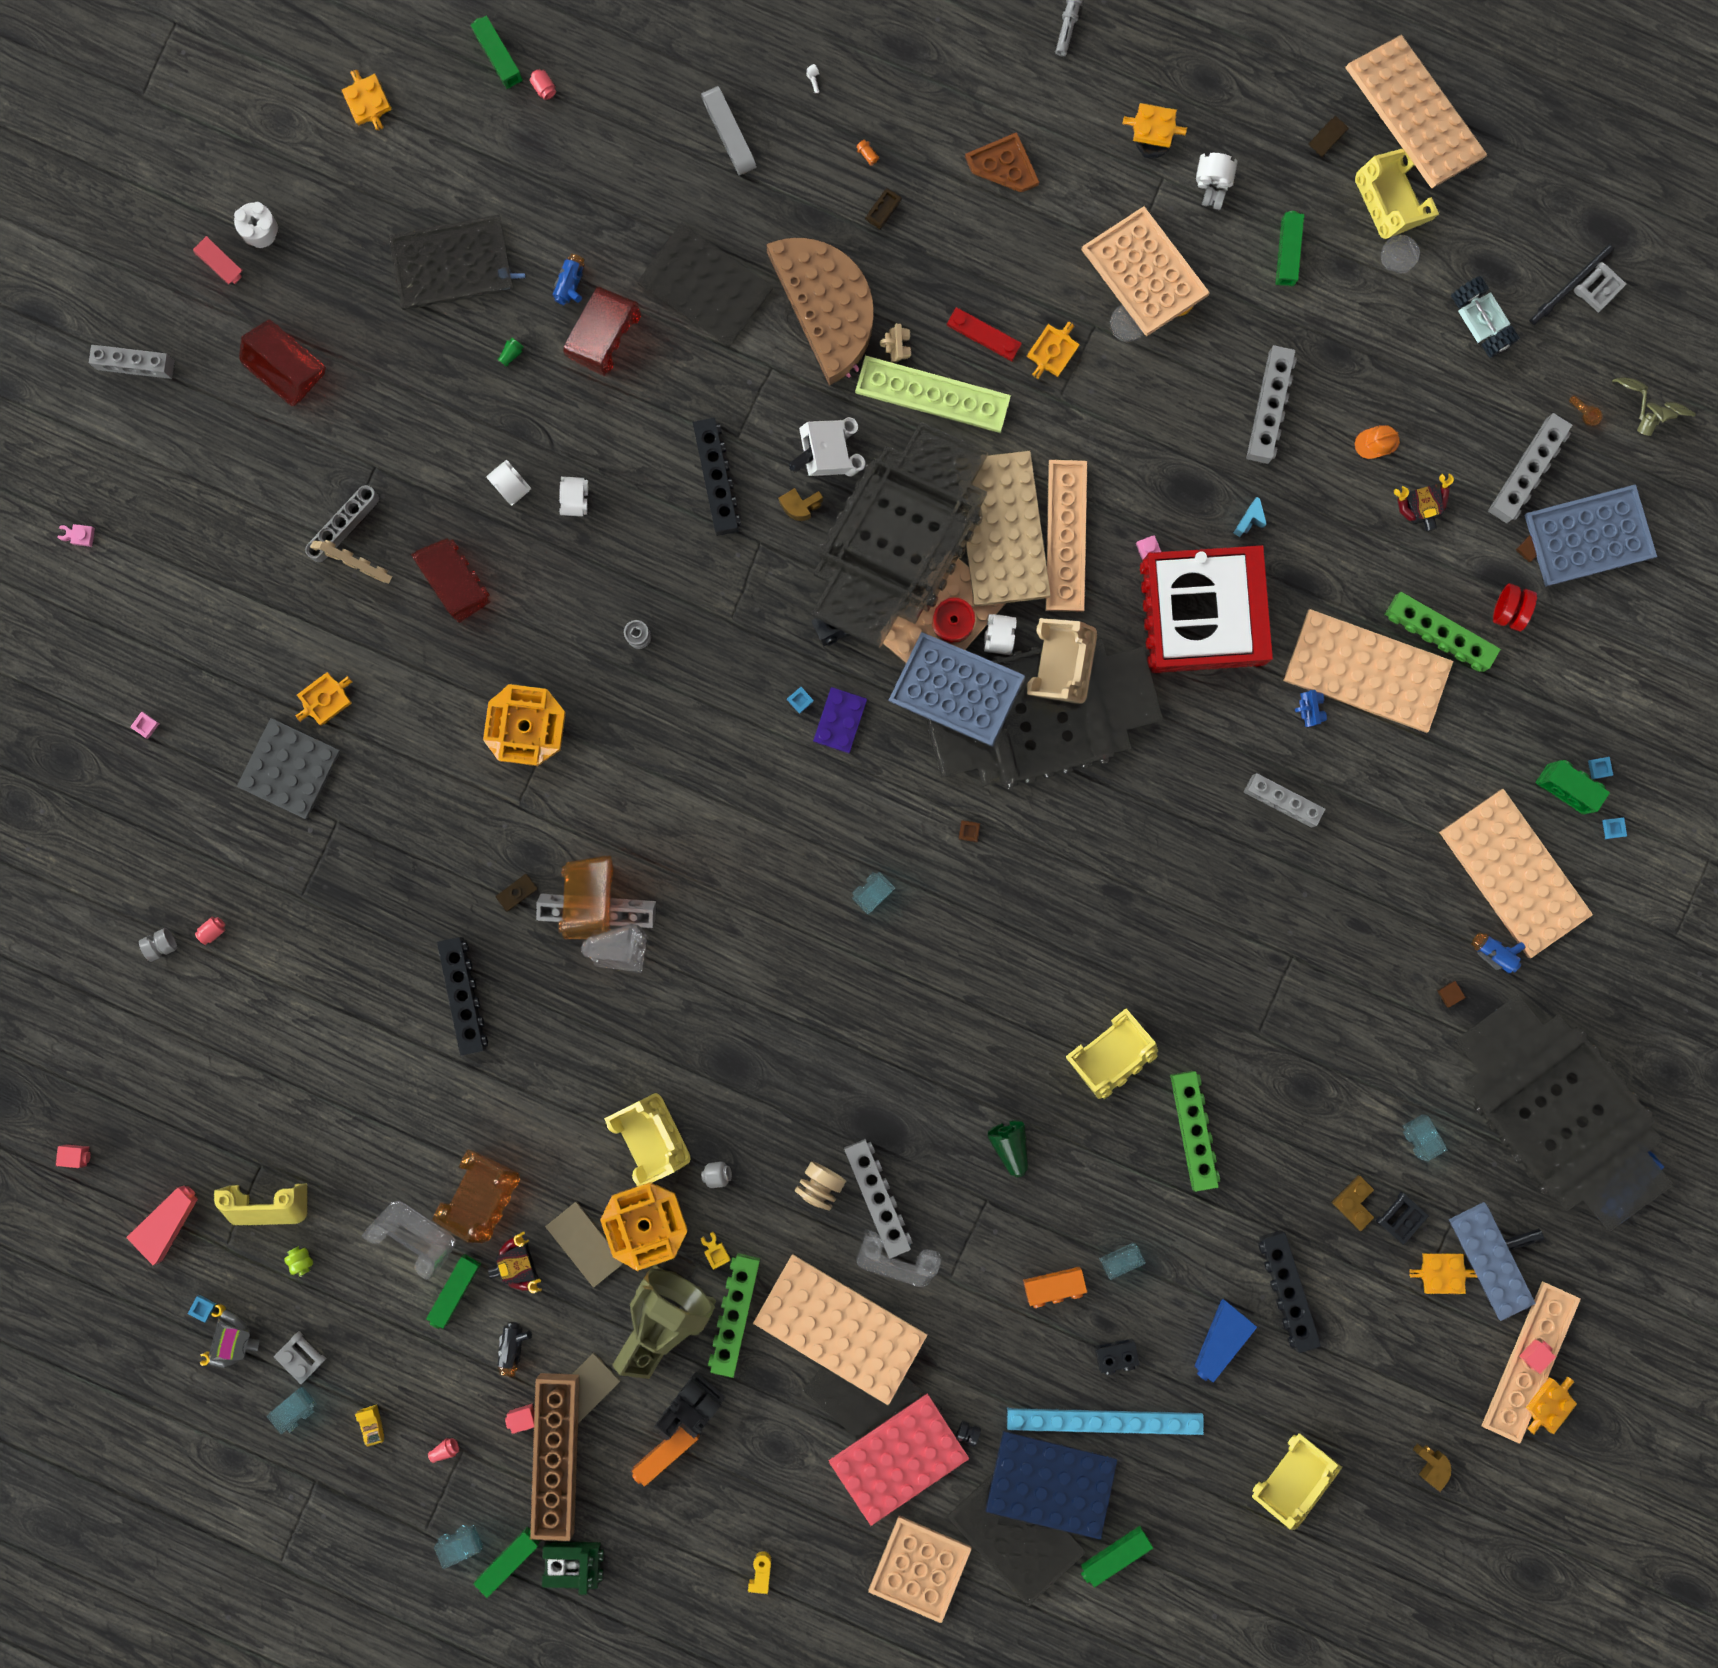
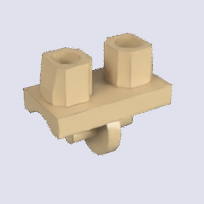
M895 324V327L891 328L889 333H885V339L880 341V346L886 347V353H891V363H897L899 360L908 359L911 356V348L902 346V341L907 342L910 339V330L901 328V324Z

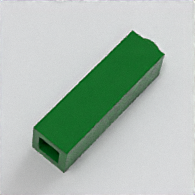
M487 15L483 18H477L470 24L505 88L508 89L523 81L518 68Z
M1297 211L1285 212L1281 219L1275 285L1295 286L1298 281L1304 214H1299Z
M466 1254L461 1256L426 1320L430 1321L429 1324L437 1329H443L447 1326L482 1263Z
M1138 1526L1081 1564L1083 1569L1081 1575L1087 1584L1091 1582L1093 1587H1096L1152 1550L1153 1546L1142 1528Z
M526 1527L477 1577L474 1582L476 1588L488 1598L538 1547L541 1540L531 1539V1530Z

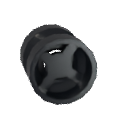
M962 1421L958 1428L956 1439L961 1442L966 1441L968 1445L975 1447L981 1433V1428L977 1426L972 1427L968 1422Z

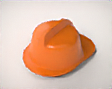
M1387 425L1367 429L1356 437L1355 449L1360 456L1367 459L1391 454L1399 446L1398 432Z

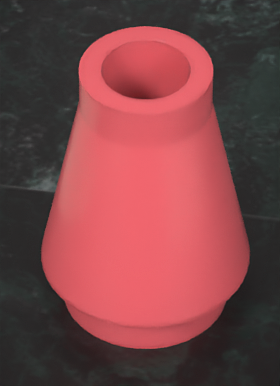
M446 1438L428 1453L429 1460L435 1463L455 1457L456 1453L459 1452L458 1443L454 1438Z

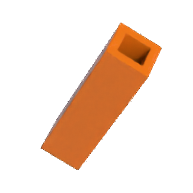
M679 1426L669 1440H663L633 1467L632 1476L638 1484L642 1483L645 1487L699 1439L700 1434L693 1438Z

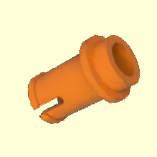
M862 140L856 146L857 152L864 156L869 165H873L878 161L879 156L870 147L869 141Z

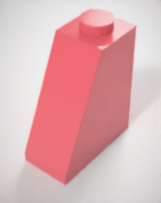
M207 236L193 249V252L227 284L232 282L235 285L242 278L240 275L242 270Z

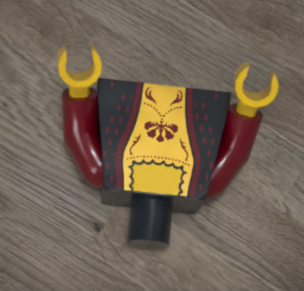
M1450 473L1446 481H1444L1445 476L1443 474L1440 475L1439 480L1443 483L1441 486L1438 483L1410 492L1408 488L1402 486V493H1400V490L1395 489L1394 494L1399 497L1397 501L1400 514L1413 524L1423 522L1426 532L1437 529L1435 518L1444 514L1449 498V485L1454 481V477Z
M521 1232L507 1240L501 1247L499 1256L496 1257L497 1265L489 1267L488 1273L491 1279L501 1276L503 1284H508L511 1288L535 1293L542 1290V1288L539 1289L537 1287V1283L541 1282V1280H535L538 1275L529 1249V1240H523L522 1235L525 1232Z

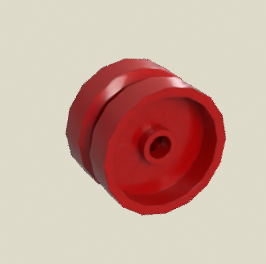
M1511 583L1507 584L1497 600L1493 613V622L1501 626L1509 623L1511 629L1519 632L1527 626L1534 612L1537 593L1529 589L1521 591L1519 586Z
M948 598L940 602L935 609L932 619V626L936 636L949 644H957L966 640L972 633L975 624V612L969 603L960 598ZM955 618L957 621L956 623H952L950 620H953Z

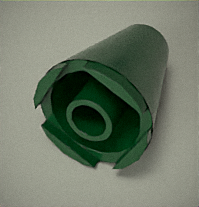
M1009 1121L1010 1125L1003 1126L1002 1123L991 1128L987 1132L988 1139L1009 1174L1015 1177L1024 1176L1028 1170L1026 1131L1023 1121Z

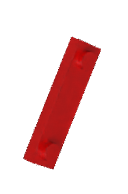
M957 307L947 322L948 327L1010 361H1013L1022 345L1021 342Z

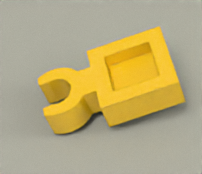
M711 1232L712 1241H706L703 1236L701 1242L709 1248L704 1253L714 1270L731 1259L723 1243L716 1244V1234Z

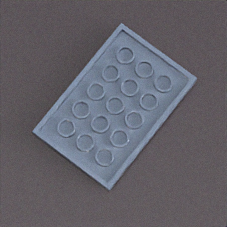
M1636 485L1529 512L1524 515L1533 540L1545 587L1657 557Z
M921 632L889 698V702L993 747L1026 677L1023 674Z

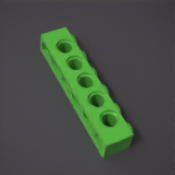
M1403 592L1395 595L1384 614L1389 617L1388 619L1391 622L1402 624L1407 631L1411 633L1416 632L1422 636L1421 638L1424 641L1435 643L1440 650L1454 654L1457 660L1468 662L1474 670L1479 672L1490 669L1501 650ZM1405 610L1411 612V618L1406 617ZM1422 620L1428 622V628L1422 626ZM1439 629L1444 631V638L1439 636ZM1455 639L1460 640L1461 647L1456 646ZM1472 648H1474V649L1477 650V652H1478V656H1477V657H1475V656L1472 655V653H1471Z
M1196 1071L1171 1074L1170 1077L1192 1190L1196 1192L1218 1188L1220 1176L1218 1170L1215 1171L1214 1167L1216 1155L1214 1151H1211L1210 1144L1213 1143L1211 1132L1207 1131L1206 1124H1209L1207 1113H1204L1203 1110L1205 1098L1203 1093L1200 1094L1199 1086L1202 1085L1200 1075L1196 1074ZM1187 1087L1193 1089V1094L1190 1097H1186L1184 1094V1090ZM1191 1106H1195L1197 1109L1194 1116H1189L1188 1109ZM1195 1125L1200 1127L1198 1135L1192 1134V1128ZM1202 1144L1204 1151L1202 1154L1197 1155L1195 1149L1198 1145ZM1202 1164H1207V1172L1200 1174L1199 1167Z
M740 1253L737 1254L736 1258L732 1257L730 1269L733 1270L732 1277H728L726 1289H729L728 1296H724L721 1308H724L723 1316L719 1315L717 1323L720 1332L719 1335H715L712 1347H716L715 1354L710 1355L708 1366H711L710 1373L734 1377L760 1258ZM744 1271L747 1273L748 1278L744 1281L739 1280L737 1273ZM741 1291L743 1298L740 1300L735 1299L733 1292ZM736 1310L739 1313V1317L732 1319L729 1317L728 1312ZM730 1329L734 1332L735 1336L727 1338L724 1335V1331ZM727 1349L730 1352V1356L727 1358L722 1357L720 1350Z

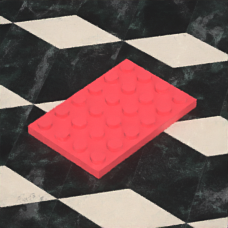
M927 1393L831 1458L829 1463L870 1526H872L966 1462L969 1457Z

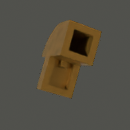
M795 488L779 497V503L785 513L790 518L798 521L810 519L811 513L809 510L814 511L822 506L821 503L823 502V497L819 491L802 501Z
M1417 1443L1413 1450L1428 1462L1419 1475L1441 1492L1451 1476L1450 1462L1439 1450L1434 1452L1428 1446L1421 1447Z

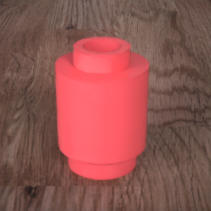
M538 69L531 74L530 82L540 97L548 100L556 94L555 85L545 70Z
M211 917L197 929L195 936L204 945L212 943L225 932V923L219 917Z

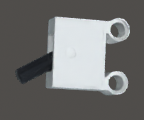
M848 417L838 421H812L805 423L799 428L804 452L789 463V469L794 473L798 472L806 464L809 476L836 474L854 476L864 469V458L859 454H854L849 458L845 442L847 438L858 430V424L855 419Z

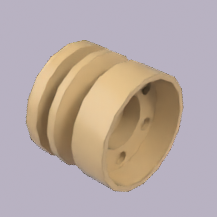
M811 1161L805 1171L811 1180L801 1179L800 1183L806 1189L797 1186L795 1192L811 1205L830 1211L832 1205L826 1199L835 1202L836 1198L830 1192L832 1190L840 1193L846 1180L830 1169Z

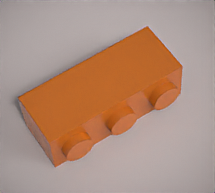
M1080 1267L1023 1280L1028 1303L1030 1306H1034V1308L1045 1306V1302L1050 1301L1060 1303L1067 1297H1072V1299L1083 1297L1084 1293H1087Z

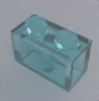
M880 871L877 874L873 872L866 879L868 883L863 888L858 886L852 892L854 895L852 900L867 915L895 889Z
M1422 1114L1403 1125L1405 1129L1403 1133L1409 1142L1412 1141L1415 1147L1413 1151L1419 1159L1428 1162L1447 1151L1429 1116Z
M1134 1242L1099 1258L1109 1280L1145 1264L1138 1246Z
M302 1386L266 1417L280 1434L286 1430L290 1433L299 1425L297 1421L301 1417L305 1420L314 1412L312 1408L317 1403Z
M464 1525L458 1528L455 1534L449 1535L447 1533L439 1537L438 1542L434 1546L443 1569L479 1553L483 1548L474 1525L470 1527Z

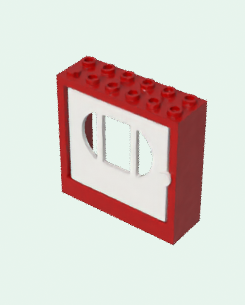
M1263 545L1154 552L1146 555L1142 563H1140V574L1144 575L1141 590L1142 593H1145L1143 611L1146 612L1147 619L1144 620L1145 631L1148 630L1146 649H1149L1150 657H1147V666L1151 668V673L1265 666L1273 660ZM1187 573L1205 575L1215 584L1214 586L1171 588L1173 582L1178 577ZM1216 593L1218 618L1173 620L1171 595ZM1218 625L1216 631L1210 637L1203 640L1186 639L1174 629L1175 627ZM1251 653V654H1247V655H1232V656H1217V657H1201V658H1186V659L1163 660V658L1166 659V658H1181V657H1196V656H1212V655H1227V654Z

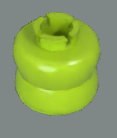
M298 1246L287 1252L289 1256L285 1257L284 1261L289 1266V1271L292 1275L298 1273L301 1276L311 1271L309 1267L313 1265V1260L309 1257L306 1248L299 1249Z

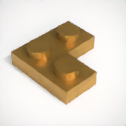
M1358 1175L1331 1203L1359 1231H1362L1374 1219L1361 1205L1374 1189Z

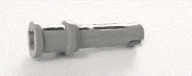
M1066 0V10L1062 14L1064 21L1055 53L1059 56L1067 55L1074 23L1079 18L1078 11L1079 7L1082 6V0Z

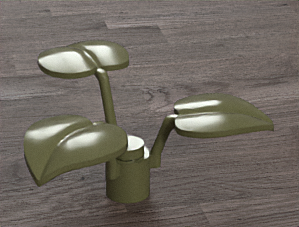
M1616 378L1612 381L1618 382L1629 389L1640 391L1643 394L1641 415L1639 417L1642 421L1637 429L1641 434L1652 436L1656 425H1659L1660 421L1665 422L1668 419L1677 418L1679 414L1696 416L1695 412L1675 402H1665L1664 405L1666 407L1649 402L1647 406L1654 414L1647 413L1645 416L1648 386L1632 378Z

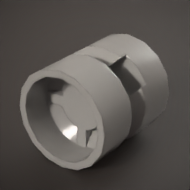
M633 620L625 626L624 637L630 646L636 649H643L648 646L651 641V633L645 623Z
M167 928L155 932L154 936L149 935L139 940L140 949L149 962L161 958L162 953L167 955L177 950L176 941Z

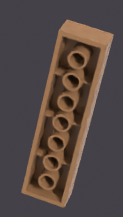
M540 1373L536 1378L531 1539L570 1541L574 1534L579 1375Z

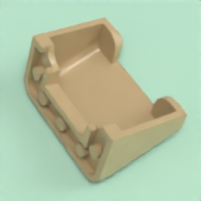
M1040 618L1037 634L1039 638L1044 640L1039 673L1038 677H1032L1028 681L1027 695L1073 703H1084L1087 698L1097 640L1096 629L1080 621Z

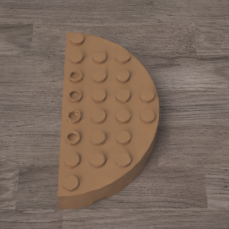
M789 238L766 244L767 254L828 384L831 385L846 376L858 364L869 345L873 328V301L868 283L861 270L847 255L824 242L807 238Z

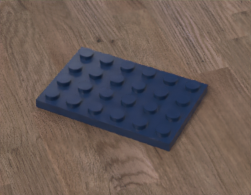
M1003 1431L986 1512L1101 1540L1117 1459Z

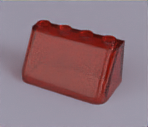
M270 319L241 337L239 359L243 366L291 406L299 403L325 374L326 367L323 363L312 356L307 349L299 345L294 338L286 334Z
M445 538L415 551L411 556L447 611L460 623L489 604L490 600L488 597L490 594L484 586L480 587L477 581L480 579L475 571L470 572L468 569L469 562L465 556L458 554L457 550L459 547L455 541Z

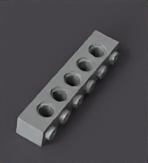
M1273 345L1269 351L1246 457L1248 460L1268 464L1272 458L1275 459L1277 447H1275V443L1281 435L1279 425L1285 417L1283 406L1287 404L1289 393H1286L1287 387L1291 386L1293 375H1290L1297 361V357H1294L1295 350ZM1276 366H1281L1284 372H1279ZM1272 384L1279 385L1280 390H1275ZM1269 402H1274L1277 408H1271ZM1265 420H1270L1273 426H1267ZM1261 438H1266L1269 444H1263Z
M1554 413L1546 418L1490 506L1489 513L1505 523L1518 518L1521 513L1520 507L1522 504L1525 505L1531 497L1529 493L1532 488L1535 489L1541 482L1539 477L1550 468L1551 463L1549 462L1551 458H1555L1561 450L1560 444L1569 438L1571 434L1569 430L1572 424ZM1548 435L1553 436L1554 442L1549 439ZM1539 450L1544 453V457L1539 455ZM1529 466L1534 468V473L1529 470ZM1519 481L1523 482L1525 488L1519 486ZM1509 497L1514 499L1515 504L1510 503Z
M540 894L537 901V920L653 928L656 916V901Z
M866 1139L845 1147V1153L889 1259L911 1250L910 1244L913 1242L909 1233H904L902 1226L905 1223L901 1214L897 1215L895 1208L898 1206L894 1196L890 1197L887 1192L890 1187L887 1179H882L880 1172L883 1170L879 1160L875 1161L872 1154L875 1153L872 1143H867ZM863 1156L870 1159V1163L867 1166H861L858 1161ZM868 1175H875L877 1182L875 1184H868L866 1181ZM882 1193L885 1199L878 1203L874 1200V1195ZM884 1211H890L892 1218L885 1221L881 1218V1214ZM892 1229H897L900 1235L898 1238L892 1239L889 1237V1232Z

